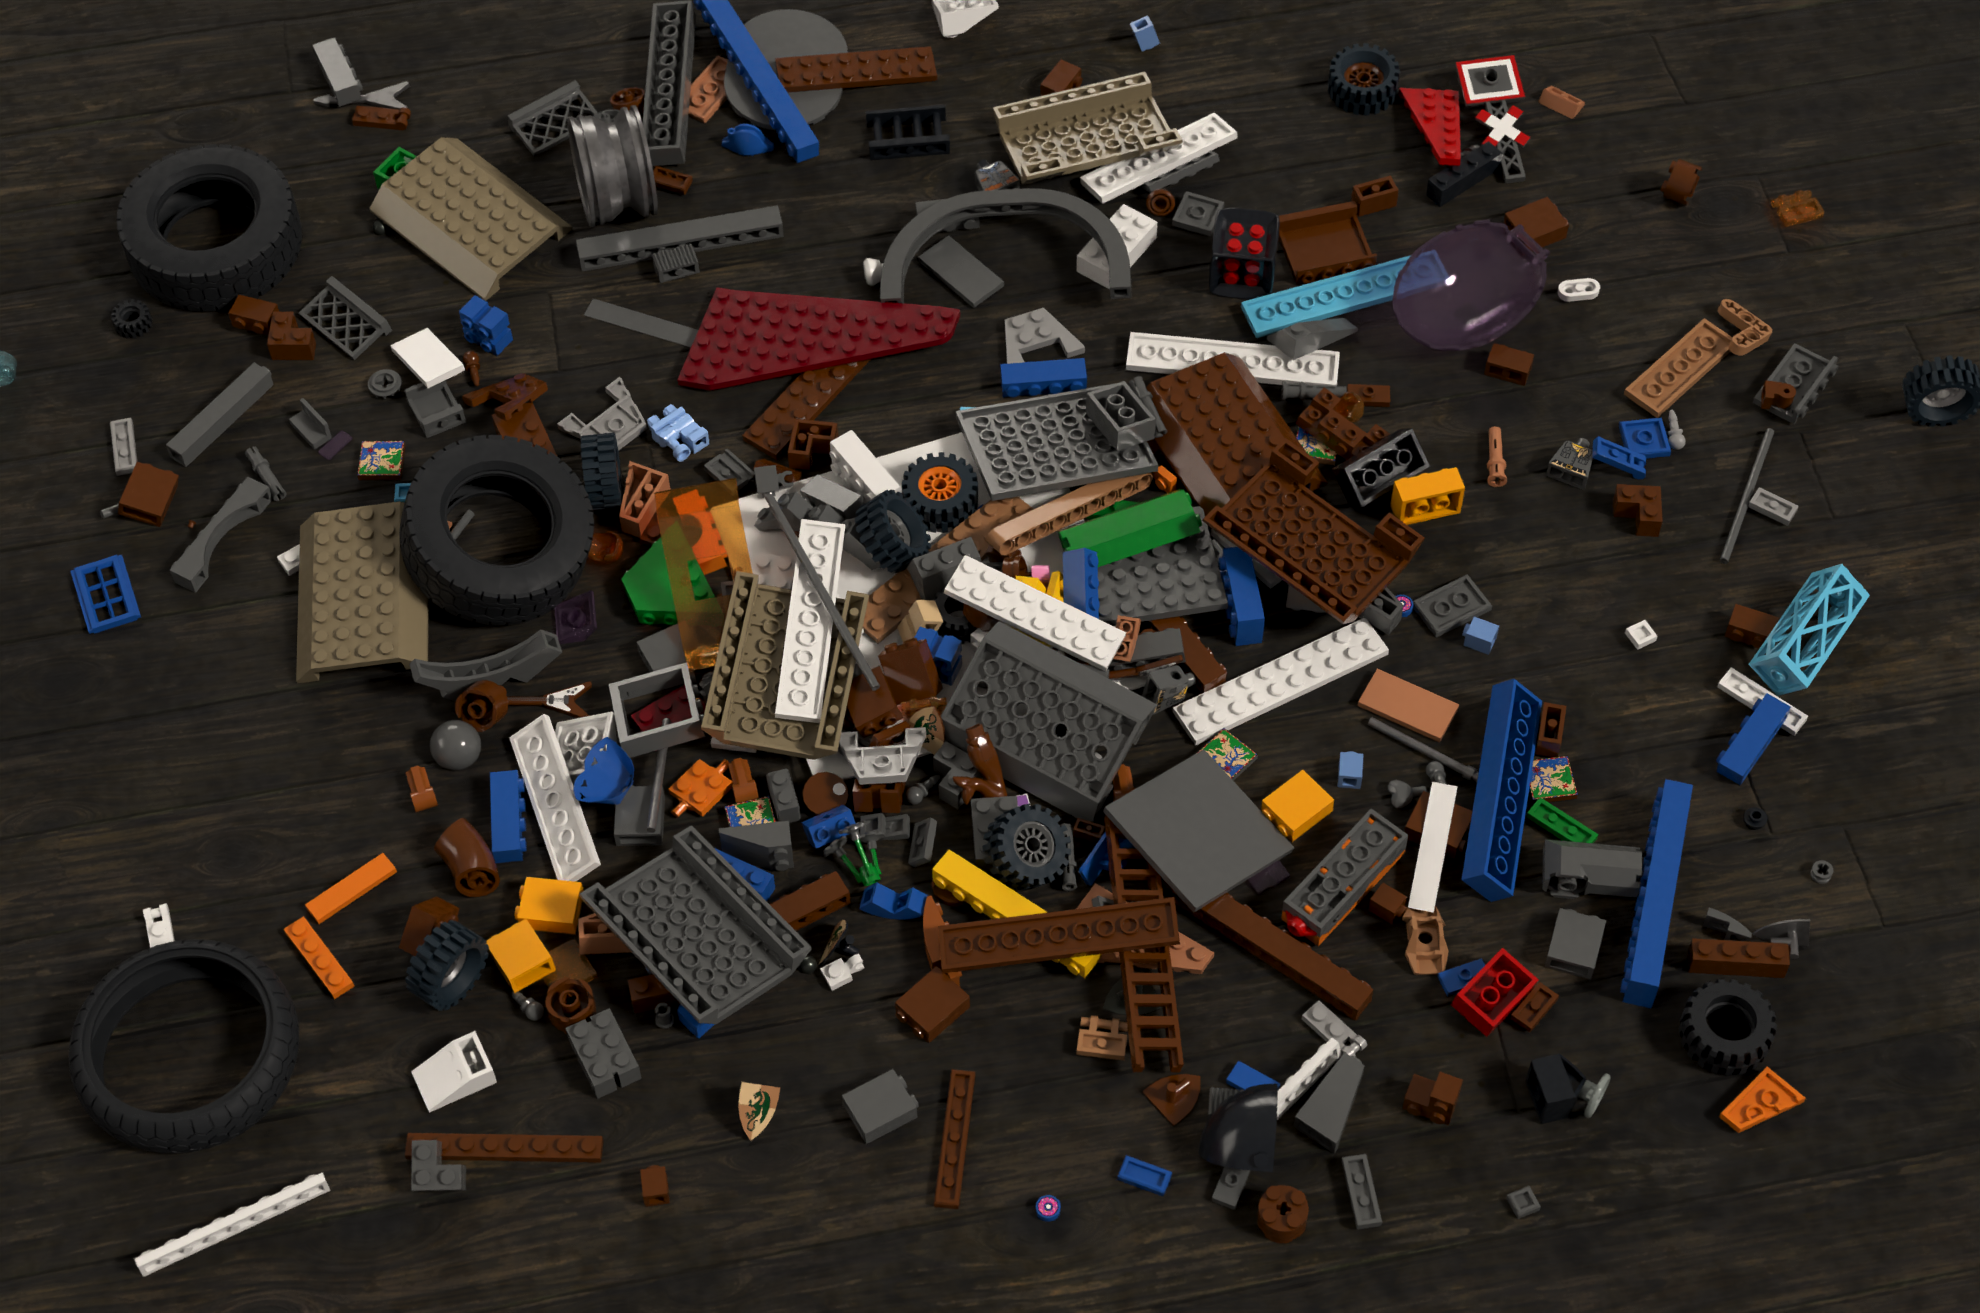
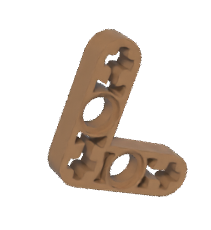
M1729 299L1721 301L1718 313L1742 330L1732 337L1728 345L1732 353L1743 356L1768 341L1772 333V328L1736 302Z

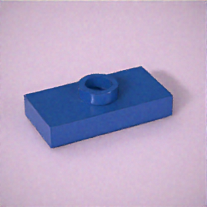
M1482 958L1438 973V979L1447 997L1459 993L1485 966Z

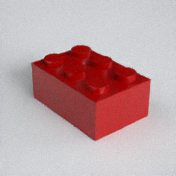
M1502 948L1456 995L1451 1006L1488 1037L1533 990L1539 979Z

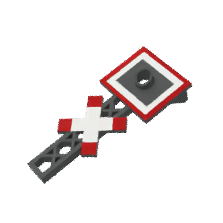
M1514 55L1456 62L1458 81L1461 85L1465 105L1471 107L1485 106V110L1482 109L1475 117V120L1491 129V133L1482 145L1489 141L1502 152L1500 168L1504 183L1525 181L1526 176L1517 145L1523 148L1530 140V137L1512 127L1523 114V111L1514 105L1508 111L1506 104L1525 99ZM1493 78L1495 81H1488L1487 79ZM1500 102V108L1496 109L1490 103ZM1504 137L1509 139L1507 143L1502 140ZM1508 151L1514 156L1512 159L1504 156V153ZM1512 168L1516 170L1518 174L1509 175L1508 170Z

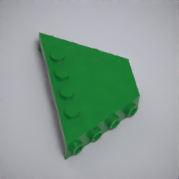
M676 521L638 559L637 563L625 572L621 578L625 593L640 623L648 625H675L685 620L689 626H724L725 618Z

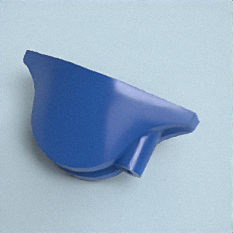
M740 124L735 128H729L727 130L728 136L722 140L723 147L741 155H756L773 151L774 144L763 135L759 128L751 124Z

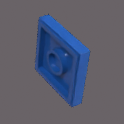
M1662 418L1621 421L1619 423L1625 448L1646 456V458L1671 455Z

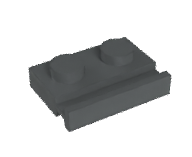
M726 449L725 453L717 455L704 465V471L731 495H734L748 485L750 480H755V473L729 449Z

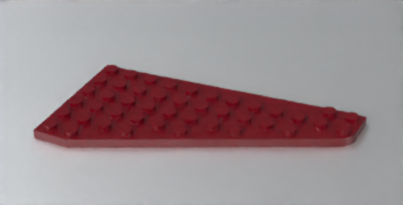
M717 287L677 379L678 385L715 390L941 345L953 337L961 315L960 309L930 305L881 303L878 301L739 291Z

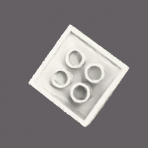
M931 0L940 31L947 38H953L958 36V34L964 33L999 8L996 0Z
M613 712L557 722L555 734L573 785L577 776L584 772L586 756L595 744L606 737L617 743L615 715ZM607 744L600 751H607ZM595 757L594 762L591 764L592 766L598 764ZM585 780L584 784H582L581 786H587Z

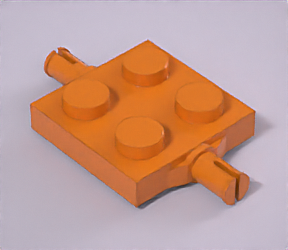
M700 759L692 765L668 789L670 795L679 801V804L671 810V813L678 818L688 809L695 811L703 817L732 789L733 782L723 775L729 768V761L724 759L716 768L709 766Z

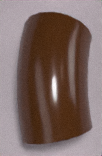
M460 818L452 823L436 842L434 851L445 861L451 870L457 890L469 897H481L494 892L499 886L500 878L494 857L479 832L465 818Z

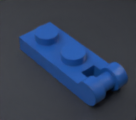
M1599 436L1593 440L1592 458L1633 474L1635 479L1646 477V469L1644 468L1646 456Z

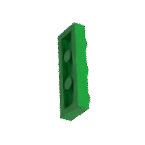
M1541 797L1527 812L1526 818L1562 841L1594 843L1598 838L1596 832Z

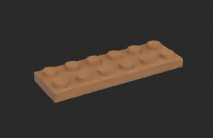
M1704 318L1625 389L1624 395L1658 418L1731 352L1728 345L1732 337Z

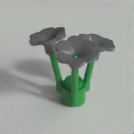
M861 821L838 831L839 834H850L852 841H855L864 866L859 868L860 873L846 857V852L842 848L847 842L846 836L834 840L823 852L825 857L835 853L854 874L858 884L862 882L864 887L881 880L880 875L882 873L876 855V841L884 839V832L871 831L860 835L858 830L866 824L865 821ZM862 843H866L868 851H871L873 865L868 862Z

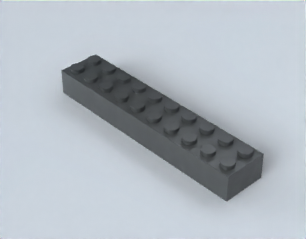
M692 0L653 3L643 113V127L652 166L685 164L696 14Z

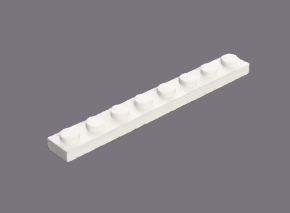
M323 1173L310 1175L303 1182L286 1186L281 1192L272 1196H265L253 1205L241 1207L229 1216L217 1218L203 1228L193 1229L179 1239L169 1240L155 1250L145 1251L140 1257L135 1258V1262L144 1277L330 1191V1188Z

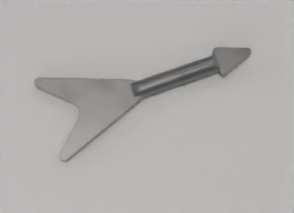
M406 81L361 95V100L349 104L367 103L382 108L399 110L402 107L407 108L396 100L395 97L409 88V82ZM330 95L313 99L314 104L330 107V105L338 104L335 97H330Z

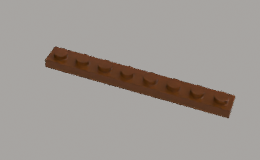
M408 1133L405 1157L406 1159H412V1140H438L442 1142V1160L601 1163L603 1137Z

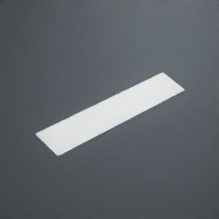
M1432 782L1408 908L1434 913L1458 786Z

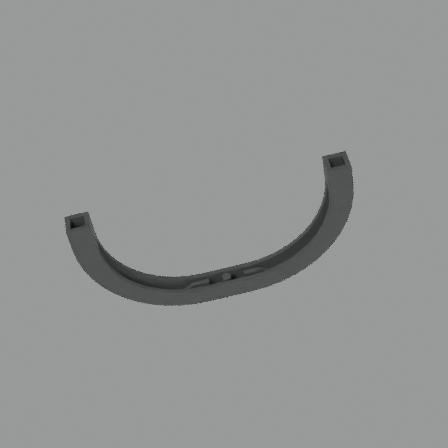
M1014 188L970 192L932 205L914 217L900 231L890 246L884 260L881 274L880 300L881 303H904L906 273L910 262L920 247L942 229L954 223L975 217L1042 214L1058 217L1079 226L1096 240L1107 258L1111 299L1132 298L1129 256L1121 234L1109 218L1099 209L1078 197L1047 189Z

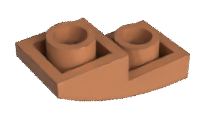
M1118 615L1116 628L1126 632V636L1113 659L1131 662L1141 619Z

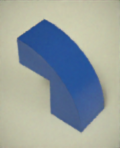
M876 882L864 889L859 909L883 918L914 919L923 916L928 895L913 887L899 894Z

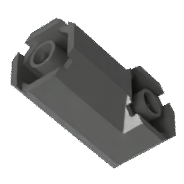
M1545 839L1542 890L1545 892L1549 889L1550 895L1553 897L1568 899L1578 898L1579 893L1583 891L1584 895L1590 893L1637 897L1640 889L1639 875L1642 873V852L1640 847Z

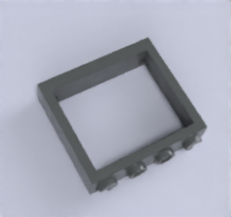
M687 662L609 684L620 745L629 758L705 737L704 731L701 729L704 714H700L704 710L701 700L697 699L700 697L697 684L694 685V683H697L694 670H689ZM685 684L692 718L630 735L624 700Z

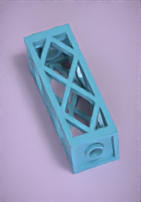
M1843 564L1811 573L1749 663L1750 667L1777 696L1808 688L1870 595ZM1815 589L1819 591L1816 594L1810 595ZM1828 602L1832 605V607H1831V609H1830L1829 611H1828ZM1819 607L1818 625L1804 628ZM1836 625V626L1827 634V628L1830 627V626ZM1792 626V631L1790 633L1782 635L1787 629H1789ZM1815 631L1800 653L1801 635ZM1791 646H1792L1791 659H1790L1789 656L1787 655V652L1789 651V649H1790ZM1809 665L1803 672L1800 670L1801 667Z

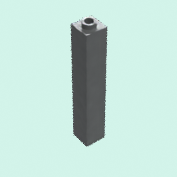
M255 362L248 367L166 444L170 457L187 467L274 385L269 369L265 366L261 367Z

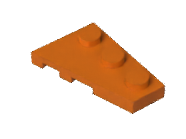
M1766 1067L1720 1114V1118L1736 1132L1740 1133L1803 1103L1806 1098L1769 1067Z

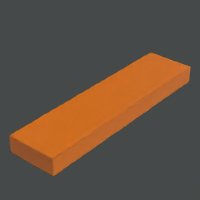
M382 853L306 903V909L317 923L320 924L397 873V870L385 854Z

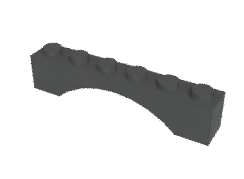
M247 477L243 483L238 485L234 494L225 501L219 512L213 515L209 524L199 532L197 538L185 549L184 554L179 560L173 563L170 573L174 583L195 593L209 577L210 557L217 543L237 524L251 517L258 516L273 500L269 486L250 477Z

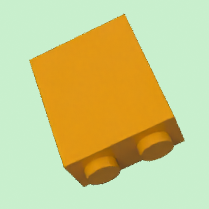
M1301 770L1262 800L1261 812L1277 827L1284 837L1293 842L1333 811L1334 799L1304 770Z
M526 877L525 884L520 887L519 898L521 902L520 906L515 908V920H518L519 923L527 919L533 930L576 934L583 901L579 897V894L583 892L582 883Z
M527 919L513 924L510 928L486 940V944L489 946V955L514 993L556 970L551 955Z

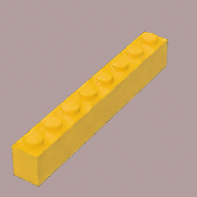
M948 850L932 869L933 881L939 888L949 890L956 899L966 901L976 912L984 913L990 919L1048 913L951 850ZM1101 954L1056 959L1053 961L1064 964L1071 973L1079 974L1085 978L1101 959Z

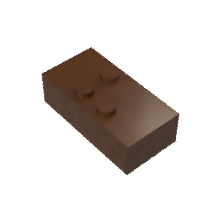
M533 402L524 403V409L520 412L513 411L511 413L512 418L507 421L496 417V414H492L497 435H502V439H504V436L518 438L517 442L523 439L532 442V447H535L537 444L547 449V454L552 452L556 455Z

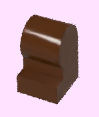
M1766 380L1761 391V409L1770 410L1771 405H1776L1782 409L1789 408L1796 395V389L1791 384Z

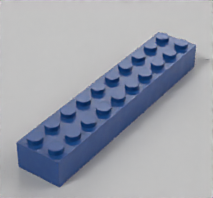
M1516 679L1492 686L1462 873V881L1490 902L1512 897L1514 894L1542 700Z
M1665 779L1663 788L1658 787L1656 799H1654L1652 807L1653 817L1651 818L1648 830L1650 834L1645 847L1646 856L1642 864L1643 874L1640 878L1639 896L1637 897L1634 910L1636 913L1631 926L1632 936L1630 937L1627 949L1629 953L1624 966L1625 976L1620 992L1624 993V1003L1652 1008L1659 988L1693 789L1691 784Z

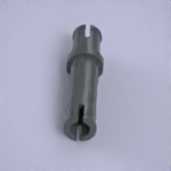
M1142 377L1133 378L1134 381L1130 380L1129 384L1137 397L1156 418L1155 437H1162V432L1166 434L1168 431L1152 401L1153 396L1147 390Z
M253 446V451L251 448H248L245 456L253 465V471L260 476L265 485L269 486L275 501H279L278 496L281 500L284 499L287 493L269 468V462L262 457L257 447Z
M1065 824L1068 830L1063 833L1065 837L1070 836L1071 843H1068V848L1071 849V855L1068 858L1065 857V859L1069 860V873H1067V867L1062 868L1064 871L1062 873V889L1073 891L1077 888L1075 873L1077 871V863L1074 859L1073 826Z

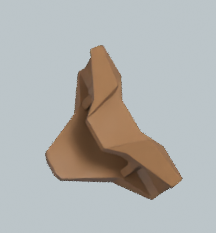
M1436 906L1434 913L1407 908L1402 921L1407 923L1406 929L1409 942L1405 956L1415 975H1438V973L1445 971L1449 952L1443 933V926L1446 925ZM1427 933L1431 935L1432 941L1429 944H1423L1419 941V935Z

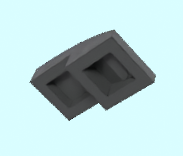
M883 813L861 816L860 822L865 821L866 824L860 828V835L871 831L884 832L883 840L910 838V817L908 814L885 817Z
M1709 907L1703 927L1725 933L1724 940L1750 941L1752 933L1745 926L1727 914Z

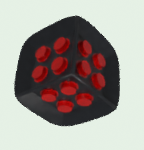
M1242 208L1218 210L1214 224L1213 255L1209 271V290L1212 294L1250 300L1272 294L1276 265L1275 254L1280 228V220L1277 214Z

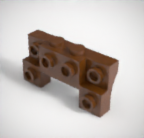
M1325 387L1313 398L1311 404L1301 413L1296 422V425L1346 460L1390 435V433L1377 424L1366 433L1335 410L1339 406L1341 399Z

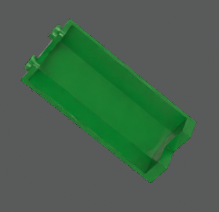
M1179 489L1057 531L1064 552L1080 548L1097 552L1098 567L1200 533L1199 527L1202 526L1199 514H1195L1191 506L1192 502L1189 493Z

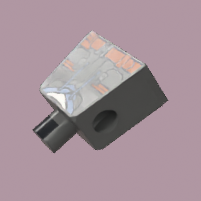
M987 160L978 162V170L975 171V183L978 191L1020 189L1019 178L1001 161L989 164Z

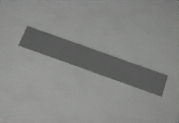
M596 299L591 301L584 316L688 347L692 346L698 332L694 328Z

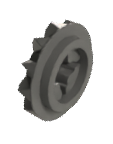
M389 369L375 372L368 380L370 393H373L376 398L382 396L386 399L389 395L394 397L395 392H400V386L402 385L400 375ZM385 380H387V387L383 388Z

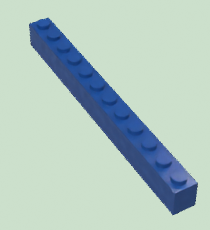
M693 0L696 9H700L704 22H708L712 34L717 36L720 47L726 50L729 61L735 64L738 75H742L746 88H750L755 102H759L761 105L762 113L768 116L771 127L777 130L780 141L787 146L789 155L793 156L797 163L819 156L818 139L729 1Z

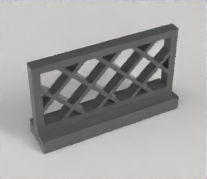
M575 80L509 114L508 125L512 132H516L535 157L569 139L568 128H565L566 121L568 122L569 110L578 111L582 116L583 113L594 116L598 112L581 92L580 85ZM578 98L583 102L582 107L571 105L572 101ZM558 108L566 109L565 116L554 114V112ZM541 117L549 118L548 125L537 123V121ZM552 119L562 120V127L552 126ZM524 126L532 127L531 134L522 132L520 128ZM535 129H546L545 136L535 135ZM550 130L560 132L557 138L548 137ZM533 139L543 141V144L536 149L531 143Z
M331 276L326 281L328 286L299 312V315L355 360L382 334L387 336L392 329L384 317ZM331 294L333 296V302L323 303V299L327 295ZM337 307H347V313L337 314ZM323 308H333L332 315L322 316ZM319 309L318 316L309 317L307 315L311 310ZM351 318H361L360 324L350 325ZM336 319H346V326L336 327ZM332 320V327L322 328V321ZM373 328L376 330L370 336H364V329ZM350 330H360V337L350 338ZM346 331L345 338H335L336 332ZM359 342L357 349L353 352L349 350V343Z

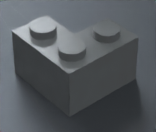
M947 741L933 756V771L944 777L939 784V799L959 809L964 803L962 788L954 783L953 777L967 776L983 779V776L971 763L968 753Z
M412 1140L411 1191H466V1166L442 1165L441 1141Z

